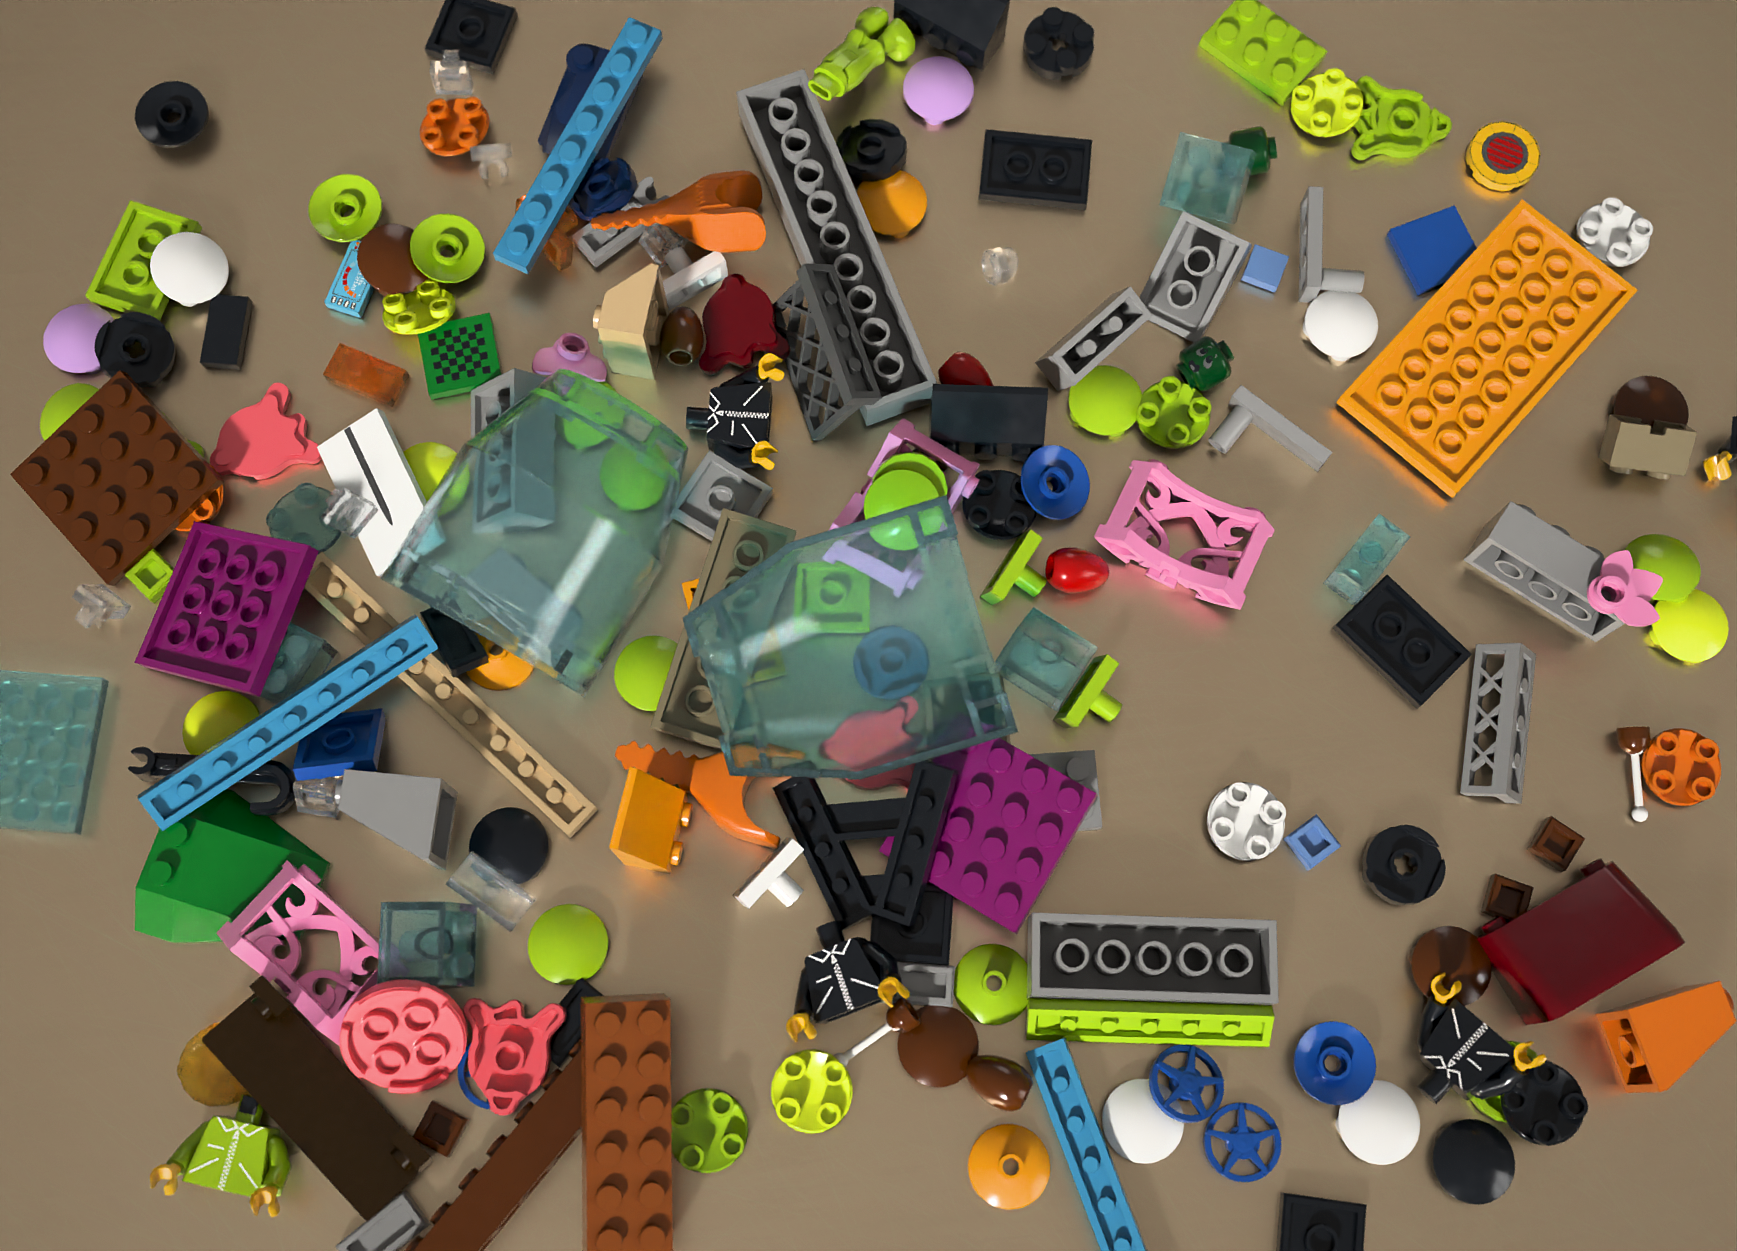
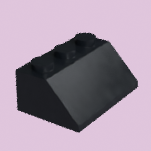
M894 0L893 20L900 18L911 32L927 39L933 47L944 49L957 56L963 64L974 66L983 71L1005 39L1010 0Z
M933 384L929 438L958 455H974L975 458L980 460H991L997 456H1012V459L1016 461H1025L1032 452L1044 446L1048 388Z

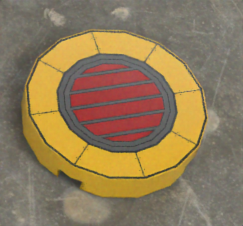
M1499 121L1489 123L1476 132L1467 146L1465 159L1467 166L1470 164V168L1473 171L1472 175L1477 182L1489 189L1509 191L1514 187L1523 186L1528 183L1539 167L1541 153L1537 141L1528 130L1515 123Z

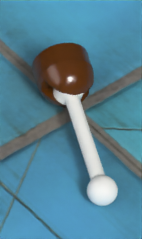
M1650 727L1617 728L1619 747L1631 755L1635 799L1632 817L1634 820L1642 822L1648 818V811L1643 806L1639 755L1645 752L1650 745Z
M899 998L893 1003L894 1007L888 1008L886 1024L845 1053H837L834 1056L846 1067L849 1059L891 1029L898 1033H906L920 1025L922 1022L917 1011L907 999Z

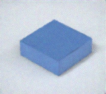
M1255 244L1241 281L1275 293L1289 256Z
M1317 814L1283 838L1307 871L1341 847Z

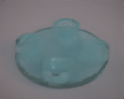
M306 482L298 485L295 490L290 491L277 502L275 507L267 514L266 523L269 526L271 537L310 545L319 551L318 554L331 548L341 536L345 525V512L341 502L332 492Z

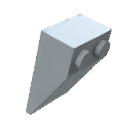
M1182 211L1139 297L1153 315L1148 320L1192 342L1201 339L1238 275L1252 245L1233 234Z

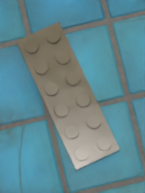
M726 508L722 509L651 723V729L722 751L727 750L795 540L796 530Z

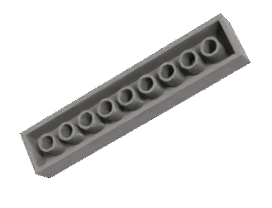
M805 69L737 91L738 112L800 265L808 263L834 264L882 396L874 405H863L859 408L866 426L930 404L933 384H937L816 95L808 87L809 79Z

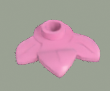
M577 333L561 335L555 341L553 347L540 349L535 354L532 362V371L534 373L553 376L555 387L566 395L580 393L584 389L587 379L604 382L607 376L605 363L602 359L590 353L587 340Z
M1628 550L1618 551L1610 554L1602 562L1600 576L1592 580L1588 585L1587 599L1596 611L1603 614H1615L1627 625L1634 627L1648 626L1660 619L1659 614L1648 601L1660 588L1663 578L1647 570L1633 569V560ZM1601 590H1606L1610 593L1611 601H1607L1602 596Z

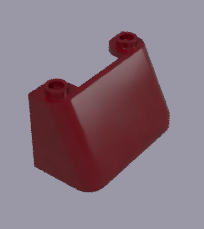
M1599 858L1580 869L1583 876L1577 880V883L1529 911L1508 921H1505L1501 915L1481 926L1484 934L1477 937V940L1491 961L1492 972L1525 1025L1550 1022L1566 1015L1685 943L1676 927L1613 861L1604 863L1602 858Z

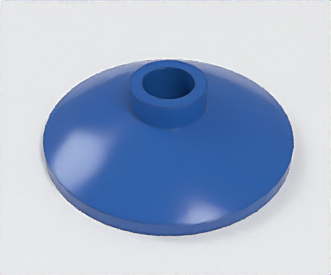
M1057 445L1043 446L1027 457L1021 471V487L1027 502L1037 513L1046 518L1054 520L1069 518L1077 514L1087 502L1090 491L1087 470L1079 457L1067 448ZM1046 480L1051 482L1052 491L1048 488Z
M1336 1021L1317 1024L1301 1036L1294 1051V1070L1300 1085L1311 1097L1329 1105L1352 1103L1360 1099L1373 1083L1376 1073L1374 1051L1367 1038L1351 1025ZM1328 1056H1333L1337 1061V1068L1333 1072L1325 1067V1059Z

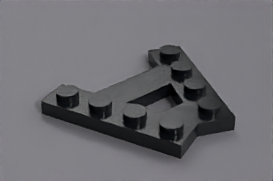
M923 758L917 759L906 798L827 805L811 769L803 770L773 787L799 845L804 849L803 854L835 921H839L842 930H846L874 914L909 927L915 925L959 770ZM895 836L885 873L862 876L845 840Z

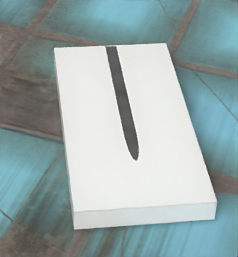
M374 409L317 446L377 576H386L444 539L383 410Z

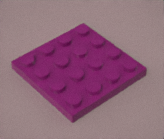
M194 521L134 663L145 668L260 697L319 551L307 544Z
M959 715L932 762L959 770L928 881L1017 934L1098 795ZM895 836L886 837L879 852L889 857Z

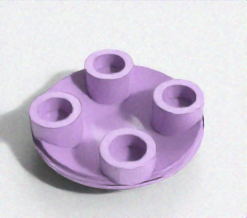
M929 57L917 62L907 72L903 83V94L908 106L916 114L925 118L926 122L931 125H939L944 120L957 117L967 109L973 99L974 84L968 70L959 62L947 57Z
M76 304L61 310L51 319L45 329L43 345L47 357L56 367L67 372H86L91 375L99 373L102 369L95 353V339L100 328L109 320L110 322L114 321L113 317L103 308L92 304Z

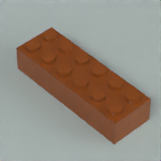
M664 993L581 997L582 1251H673L670 999Z

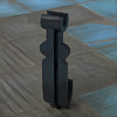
M137 747L131 750V753L141 762H147V764L143 767L129 766L128 770L142 781L152 782L158 778H165L198 755L155 753L149 748ZM269 760L236 782L276 785L280 788V793L275 799L268 802L250 803V811L254 815H278L287 811L293 805L297 796V780L292 770L282 762Z

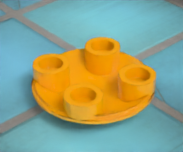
M899 170L891 177L875 182L862 181L857 190V195L871 228L877 233L891 235L894 238H903L920 223L925 215L927 208L926 192L922 184L913 175L905 171Z

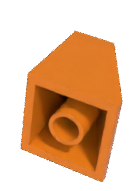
M1720 981L1684 986L1596 1014L1626 1093L1662 1092L1668 1090L1736 1022L1733 1014L1734 1003L1732 997L1722 987Z

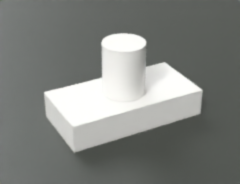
M676 247L666 254L664 260L674 273V275L662 281L669 311L728 276L726 259L721 252L713 251L694 263L682 247Z
M786 837L778 849H775L735 891L733 896L743 906L750 908L769 889L786 907H789L799 898L803 889L785 870L804 849L793 838Z

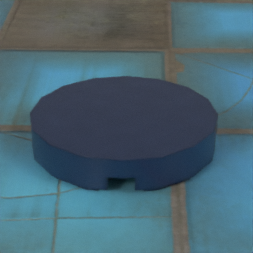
M607 157L592 162L569 202V206L579 218L590 221L592 218L603 213L612 214L617 210H621L629 202L635 193L637 179L633 169L622 158L616 157L617 161H610Z

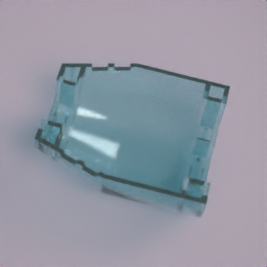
M557 369L461 446L384 570L380 580L409 597L421 601L441 614H445L545 673L552 680L585 698L663 568L688 447L665 424L622 395L581 374L566 369Z
M947 495L789 542L726 589L721 590L682 618L694 657L700 656L723 732L718 738L730 776H794L861 780L1018 732L1007 693L1002 689L992 652L989 650L968 581V573L957 540L958 531Z

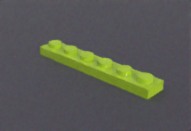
M1028 998L1025 1030L1026 1040L1057 1041L1066 1038V1041L1269 1047L1275 1016L1272 1005Z

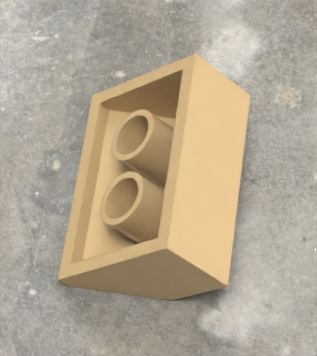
M649 264L606 291L602 306L597 305L595 308L593 327L598 329V342L603 345V358L608 360L611 373L655 380L661 354L659 337L663 323L669 315L660 268L657 264Z

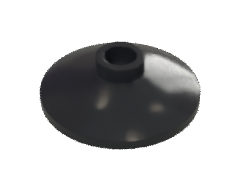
M168 81L152 87L141 97L135 110L136 126L142 136L150 143L165 148L180 147L196 139L204 130L209 116L208 105L201 92L194 86L180 81ZM180 118V119L177 120L176 122H173V123H172V121H173L174 119Z

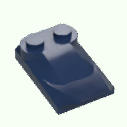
M582 43L572 47L567 53V68L538 138L543 152L550 154L610 50ZM643 74L593 161L610 157Z

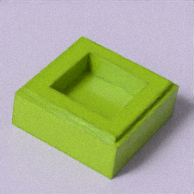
M153 548L124 575L151 602L156 603L163 596L174 568Z

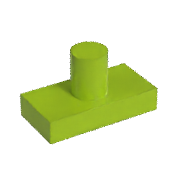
M1031 529L1018 536L980 597L991 605L1004 600L1013 584H1016L1031 596L1036 597L1045 586L1047 579L1027 565V562L1043 538Z
M1108 654L1094 657L1053 720L1065 729L1078 727L1088 710L1091 709L1108 723L1111 722L1120 712L1122 704L1105 692L1103 688L1119 665V662Z

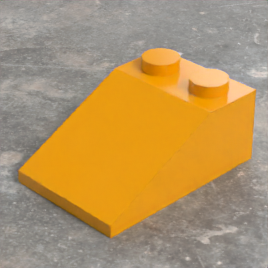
M629 767L609 847L623 864L670 874L672 865H679L684 843L679 842L678 839L681 827H688L693 809V804L687 803L688 796L686 792L642 770Z

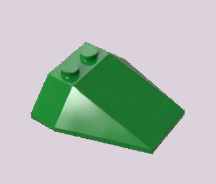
M225 789L162 831L159 828L135 889V931L173 943L223 942L216 932L227 921L232 923L283 869L282 865L287 860L298 869L305 864L322 879L317 884L320 888L323 885L330 863L268 816L254 815L250 811V803L236 792ZM291 884L273 903V906L283 919L291 917L286 910L285 903L287 897L291 898L296 907L302 906L306 901L303 891L294 884ZM267 912L245 933L246 935L263 925L273 922ZM305 930L294 932L298 940H302ZM284 935L277 937L281 940H287Z

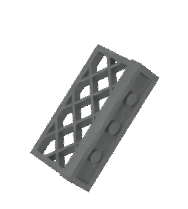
M804 263L796 271L799 279L773 306L776 314V330L787 340L791 347L789 356L784 360L812 440L815 441L825 438L863 405H874L882 396L834 264ZM804 295L808 303V308L803 306ZM787 307L791 309L788 327L782 315V312ZM801 313L806 315L804 334L798 332ZM816 328L820 337V341L814 339ZM797 339L802 341L799 359L795 352ZM813 347L818 348L815 366L810 365ZM827 361L829 362L832 374L826 372ZM808 372L814 374L811 392L807 386ZM824 379L830 382L827 400L821 397ZM839 394L844 404L843 407L838 405ZM820 405L826 408L823 424L820 423L818 417Z

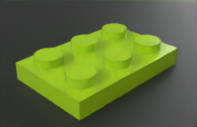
M1235 0L1206 31L1199 42L1200 47L1281 106L1292 96L1293 90L1317 68L1327 54V50L1258 0Z
M130 200L85 296L92 303L124 313H145L160 321L170 298L160 291L152 278L150 269L152 254L157 245L168 236L181 232L200 234L202 230L201 225L198 221Z

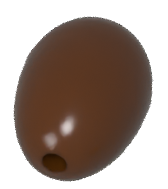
M684 306L675 308L663 323L659 337L660 348L663 356L670 363L679 366L689 365L699 357L703 349L704 334L702 324L697 314L691 308Z
M981 1055L972 1058L965 1072L970 1086L982 1099L993 1107L1005 1111L1021 1109L1033 1085L1029 1072L1023 1066L1010 1059L995 1055Z

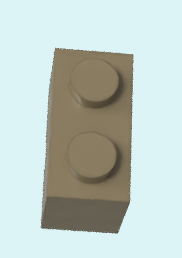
M1609 414L1599 453V458L1610 466L1609 470L1621 474H1632L1634 469L1647 471L1646 474L1650 477L1665 480L1670 479L1671 474L1686 475L1697 435L1696 431L1681 423L1654 420L1653 427H1651L1649 424H1642V419L1637 417Z

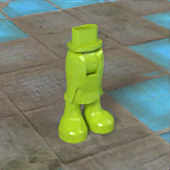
M881 7L864 9L855 21V29L851 30L847 34L845 41L832 50L814 70V77L808 82L809 89L826 101H830L834 96L842 97L846 92L857 87L875 67L883 64L887 55L897 62L909 58L915 50V40L912 32L900 18H895L888 25V13Z

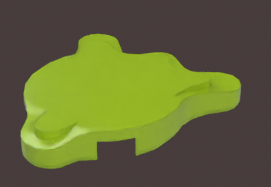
M1369 76L1359 78L1356 83L1362 92L1364 104L1368 107V109H1363L1359 120L1354 125L1360 135L1351 149V153L1356 159L1365 160L1377 154L1395 158L1414 157L1423 153L1435 141L1444 139L1449 134L1452 128L1450 118L1440 113L1435 107L1431 110L1422 101L1424 95L1413 90L1385 88Z

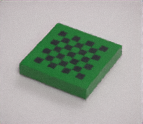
M490 313L446 321L433 330L418 334L427 388L431 400L471 392L476 387L503 374Z

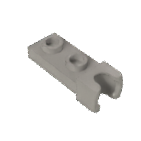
M646 177L636 185L635 193L621 210L627 211L633 207L641 208L646 204H654L660 200H665L669 196L665 195L658 200H652L656 196V190L653 185L654 180L652 177ZM590 222L573 234L572 240L593 266L597 268L652 226L656 228L660 224L654 223L650 226L640 224L634 228L624 226L621 229L611 227L603 231L599 228L593 229Z

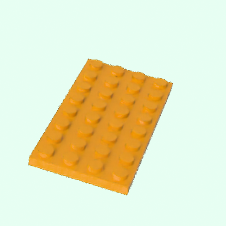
M1522 199L1339 397L1336 403L1453 498L1638 290Z

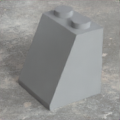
M344 769L343 780H339L335 788V802L339 804L338 810L435 868L446 870L458 794L454 788L441 778Z

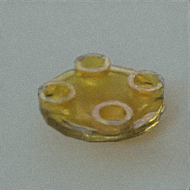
M219 1023L211 1024L188 1041L177 1066V1074L183 1089L193 1100L209 1107H226L239 1102L242 1094H249L202 1042V1038Z

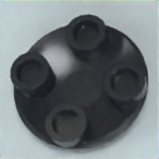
M982 470L975 475L976 478L980 479L970 498L963 497L962 502L963 513L969 525L980 535L994 540H1009L1026 532L1033 524L1037 512L1029 505L1023 494L1021 476L1006 470Z
M514 807L500 808L487 814L475 826L469 841L470 860L477 873L486 881L499 886L519 885L534 879L540 873L548 854V836L540 820L530 812Z
M1547 1060L1540 1066L1529 1068V1073L1510 1093L1500 1097L1503 1115L1511 1129L1521 1138L1537 1145H1556L1570 1139L1580 1128L1588 1111V1102L1583 1096L1582 1090L1575 1078L1564 1068Z
M1465 1119L1452 1123L1439 1131L1435 1137L1432 1156L1433 1168L1441 1188L1446 1194L1465 1203L1486 1204L1495 1201L1507 1191L1515 1173V1158L1509 1141L1500 1130L1485 1121Z

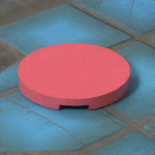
M400 979L372 986L351 1003L343 1018L339 1043L345 1063L358 1078L363 1077L376 1085L388 1088V1092L407 1094L428 1090L448 1079L449 1074L456 1068L463 1054H465L468 1031L466 1019L461 1008L446 992L422 981Z

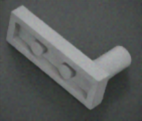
M1309 186L1300 203L1298 302L1311 303L1317 297L1320 290L1361 293L1364 285V271L1322 268L1323 187Z
M1242 385L1232 395L1228 404L1232 411L1208 439L1214 448L1226 454L1248 425L1253 423L1317 472L1332 454L1329 449Z

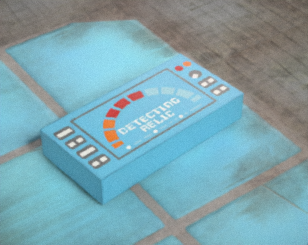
M356 240L350 242L324 303L330 309L362 318L375 288L364 279L359 270L357 252L361 241Z

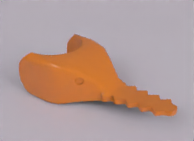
M744 170L710 174L665 200H660L654 204H646L641 208L633 207L627 211L617 210L612 214L603 213L590 220L593 229L599 228L603 231L611 227L621 229L624 226H630L634 228L640 224L650 226L654 223H659L699 247L724 253L756 251L763 245L766 238L764 219L756 211L762 203V186L755 174Z
M632 741L628 745L618 746L615 752V757L622 762L624 770H629V767H635L650 773V775L658 779L663 778L665 782L673 786L678 784L681 790L691 793L714 822L729 835L773 849H778L781 838L756 826L747 816L744 807L746 792L750 784L760 774L774 768L803 770L806 759L801 755L767 745H740L703 758H699L695 754L685 758L680 750L670 755L666 748H661L655 752L653 747L647 744L640 749L637 742Z

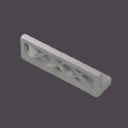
M1522 643L1476 644L1460 793L1465 796H1494L1505 803L1522 804L1536 654ZM1505 654L1504 666L1491 676L1486 671L1487 655ZM1495 688L1501 694L1500 704L1488 714L1482 708L1483 697ZM1491 725L1497 731L1496 741L1484 751L1478 745L1479 734ZM1487 762L1493 769L1491 786H1475V772Z

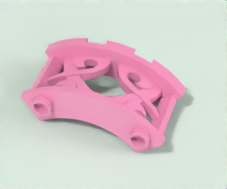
M904 418L889 432L867 475L873 478L879 465L893 454L912 452L906 445L907 443L929 455V458L935 462L939 461L958 472V479L947 491V503L940 513L935 529L924 539L915 554L910 545L896 546L879 539L872 533L869 526L863 523L865 518L864 500L868 489L872 485V480L868 479L865 486L862 487L860 494L855 492L843 511L834 520L819 551L831 559L838 555L894 588L892 593L898 597L907 586L914 589L924 572V569L920 566L946 527L962 497L969 499L980 480L975 477L980 466L979 463L975 461L970 462L914 429L916 425ZM861 545L872 546L871 551ZM880 547H888L887 558L890 562L877 555ZM900 554L906 558V563L902 569L891 564L893 556Z
M1149 459L1148 461L1132 460L1129 466L1132 472L1106 525H1099L1094 538L1123 562L1128 563L1132 559L1138 562L1139 565L1147 567L1146 576L1170 588L1175 589L1177 583L1184 585L1183 587L1196 590L1195 598L1241 610L1246 599V595L1243 593L1268 537H1272L1275 531L1266 520L1265 514L1253 507L1241 508L1219 501L1194 489L1172 474L1167 465L1155 459ZM1146 483L1159 493V497L1155 498L1152 497L1149 490L1146 492L1145 503L1149 511L1139 501ZM1134 510L1138 518L1126 527ZM1178 517H1192L1202 531L1209 548L1190 550L1184 553L1178 560L1170 557L1169 540L1159 522ZM1231 529L1251 533L1244 551L1226 550V547L1236 545L1243 538L1233 537L1230 533ZM1153 534L1159 542L1157 548L1146 542V539L1152 538ZM1192 559H1211V561L1203 560L1201 562L1204 566L1203 570L1194 568L1191 565ZM1239 560L1232 577H1228V561Z
M287 860L282 865L283 869L232 923L227 921L216 934L231 952L246 962L261 976L263 975L269 982L276 976L274 982L284 992L289 994L286 998L318 1031L340 1046L339 1037L343 1018L351 1003L370 987L386 981L396 980L400 975L406 977L410 970L400 961L405 954L388 939L382 943L317 885L322 879L305 864L298 869ZM291 884H294L303 891L306 901L302 906L296 907L291 898L287 897L285 905L291 917L283 919L273 906V903ZM319 901L337 917L315 915L319 908ZM267 912L273 922L263 925L246 935L245 933ZM312 929L337 931L341 948L339 974L330 970H314L299 979L296 978L293 973L300 963L301 945L294 932ZM353 932L368 946L356 951ZM284 935L290 946V954L284 959H279L275 956L274 950L279 945L285 946V943L277 938ZM369 957L377 958L382 964L361 987L354 983V973L360 976L372 973L364 967L366 959ZM321 978L337 982L335 988L326 984V992L322 995H318L315 991V984ZM349 991L355 992V994L344 1004Z

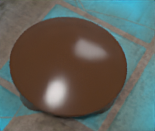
M385 224L378 226L363 237L358 247L357 262L362 276L383 296L411 293L417 290V285L429 278L416 267L412 260L410 240L414 230L404 225Z
M1655 376L1636 377L1625 383L1615 395V415L1637 417L1642 419V424H1649L1651 427H1653L1654 420L1685 425L1688 423L1689 411L1684 396L1678 388L1665 379Z
M1454 926L1432 929L1424 934L1410 951L1409 958L1413 978L1418 988L1428 999L1433 994L1431 990L1432 980L1443 972H1446L1442 979V985L1446 990L1451 991L1453 984L1458 980L1462 984L1461 990L1449 998L1450 1004L1454 999L1463 1006L1475 1002L1484 994L1490 983L1492 973L1491 961L1477 940V937L1465 929Z
M928 1005L916 1010L922 1023L909 1032L899 1033L898 1054L904 1069L916 1081L931 1087H946L959 1082L966 1077L965 1072L968 1063L972 1058L978 1056V1036L972 1022L964 1013L954 1007Z

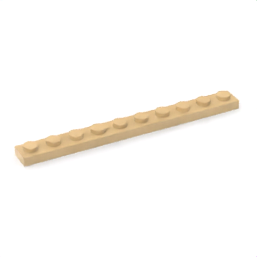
M323 552L317 555L304 589L365 646L399 625L388 612ZM432 653L398 675L402 681L570 838L598 810L592 802L460 679L452 677L448 668Z

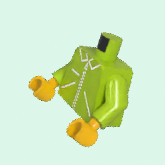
M242 1094L235 1117L214 1115L210 1121L203 1122L182 1142L166 1164L158 1165L151 1171V1189L155 1188L160 1180L170 1179L166 1183L164 1191L165 1195H172L178 1188L177 1176L184 1174L182 1179L184 1182L250 1197V1205L255 1216L259 1214V1209L263 1204L269 1203V1214L271 1217H274L280 1212L277 1197L282 1194L291 1171L290 1158L285 1140L280 1137V1128L260 1124L264 1109L251 1095Z

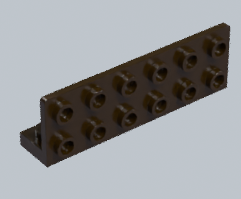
M262 975L249 986L254 994L202 1038V1042L366 1221H370L432 1162L431 1156L403 1126L400 1127L300 1019L285 998Z

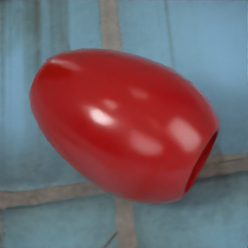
M955 352L938 370L941 384L993 386L992 380L984 366L974 356L966 352Z
M1066 547L1058 549L1049 555L1045 574L1048 583L1057 590L1079 593L1090 591L1103 585L1109 577V567L1101 557L1090 551Z

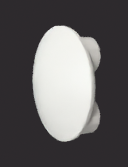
M1612 197L1606 198L1602 203L1587 209L1580 217L1576 227L1578 243L1605 265L1612 267L1627 266L1638 261L1646 253L1650 244V236L1653 233V226L1650 221L1643 219L1634 209L1623 205L1619 199Z
M181 232L168 236L157 245L151 257V275L156 286L166 296L187 307L209 301L217 296L224 288L229 276L228 261L223 250L212 239L198 233Z
M1326 291L1310 303L1302 328L1305 335L1309 337L1310 341L1320 351L1330 355L1336 361L1342 362L1363 353L1372 345L1378 332V319L1371 304L1361 295L1354 292Z
M1249 782L1234 783L1223 788L1213 798L1207 814L1209 834L1215 845L1229 857L1242 861L1258 860L1273 852L1282 840L1285 830L1286 809L1266 788Z
M1134 1079L1121 1084L1109 1095L1103 1108V1135L1110 1146L1127 1160L1136 1163L1157 1162L1171 1154L1181 1140L1184 1123L1170 1118L1157 1106L1150 1091L1149 1079ZM1158 1082L1160 1093L1164 1100H1166L1172 1092ZM1177 1099L1169 1105L1174 1110L1183 1114Z
M1373 1080L1369 1090L1360 1099L1349 1104L1340 1105L1336 1118V1128L1341 1134L1344 1143L1354 1155L1372 1164L1385 1165L1403 1159L1412 1151L1420 1133V1118L1415 1103L1403 1089L1387 1081Z

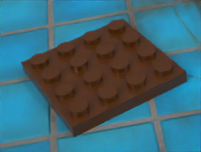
M121 370L10 474L104 582L115 586L125 577V573L161 543L224 483V480L126 372Z

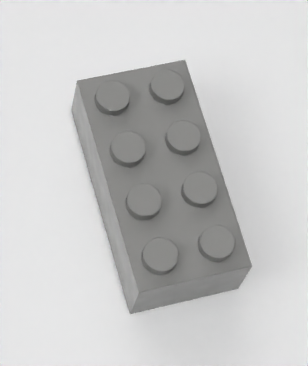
M1510 501L1484 526L1464 558V561L1594 642L1599 641L1625 624L1615 614H1603L1596 611L1587 599L1588 585L1592 580L1600 576L1602 562L1605 560L1604 555L1594 547L1584 546L1577 542L1562 527L1550 525L1538 518L1535 512L1525 505ZM1601 590L1602 596L1607 601H1611L1610 593L1606 590Z

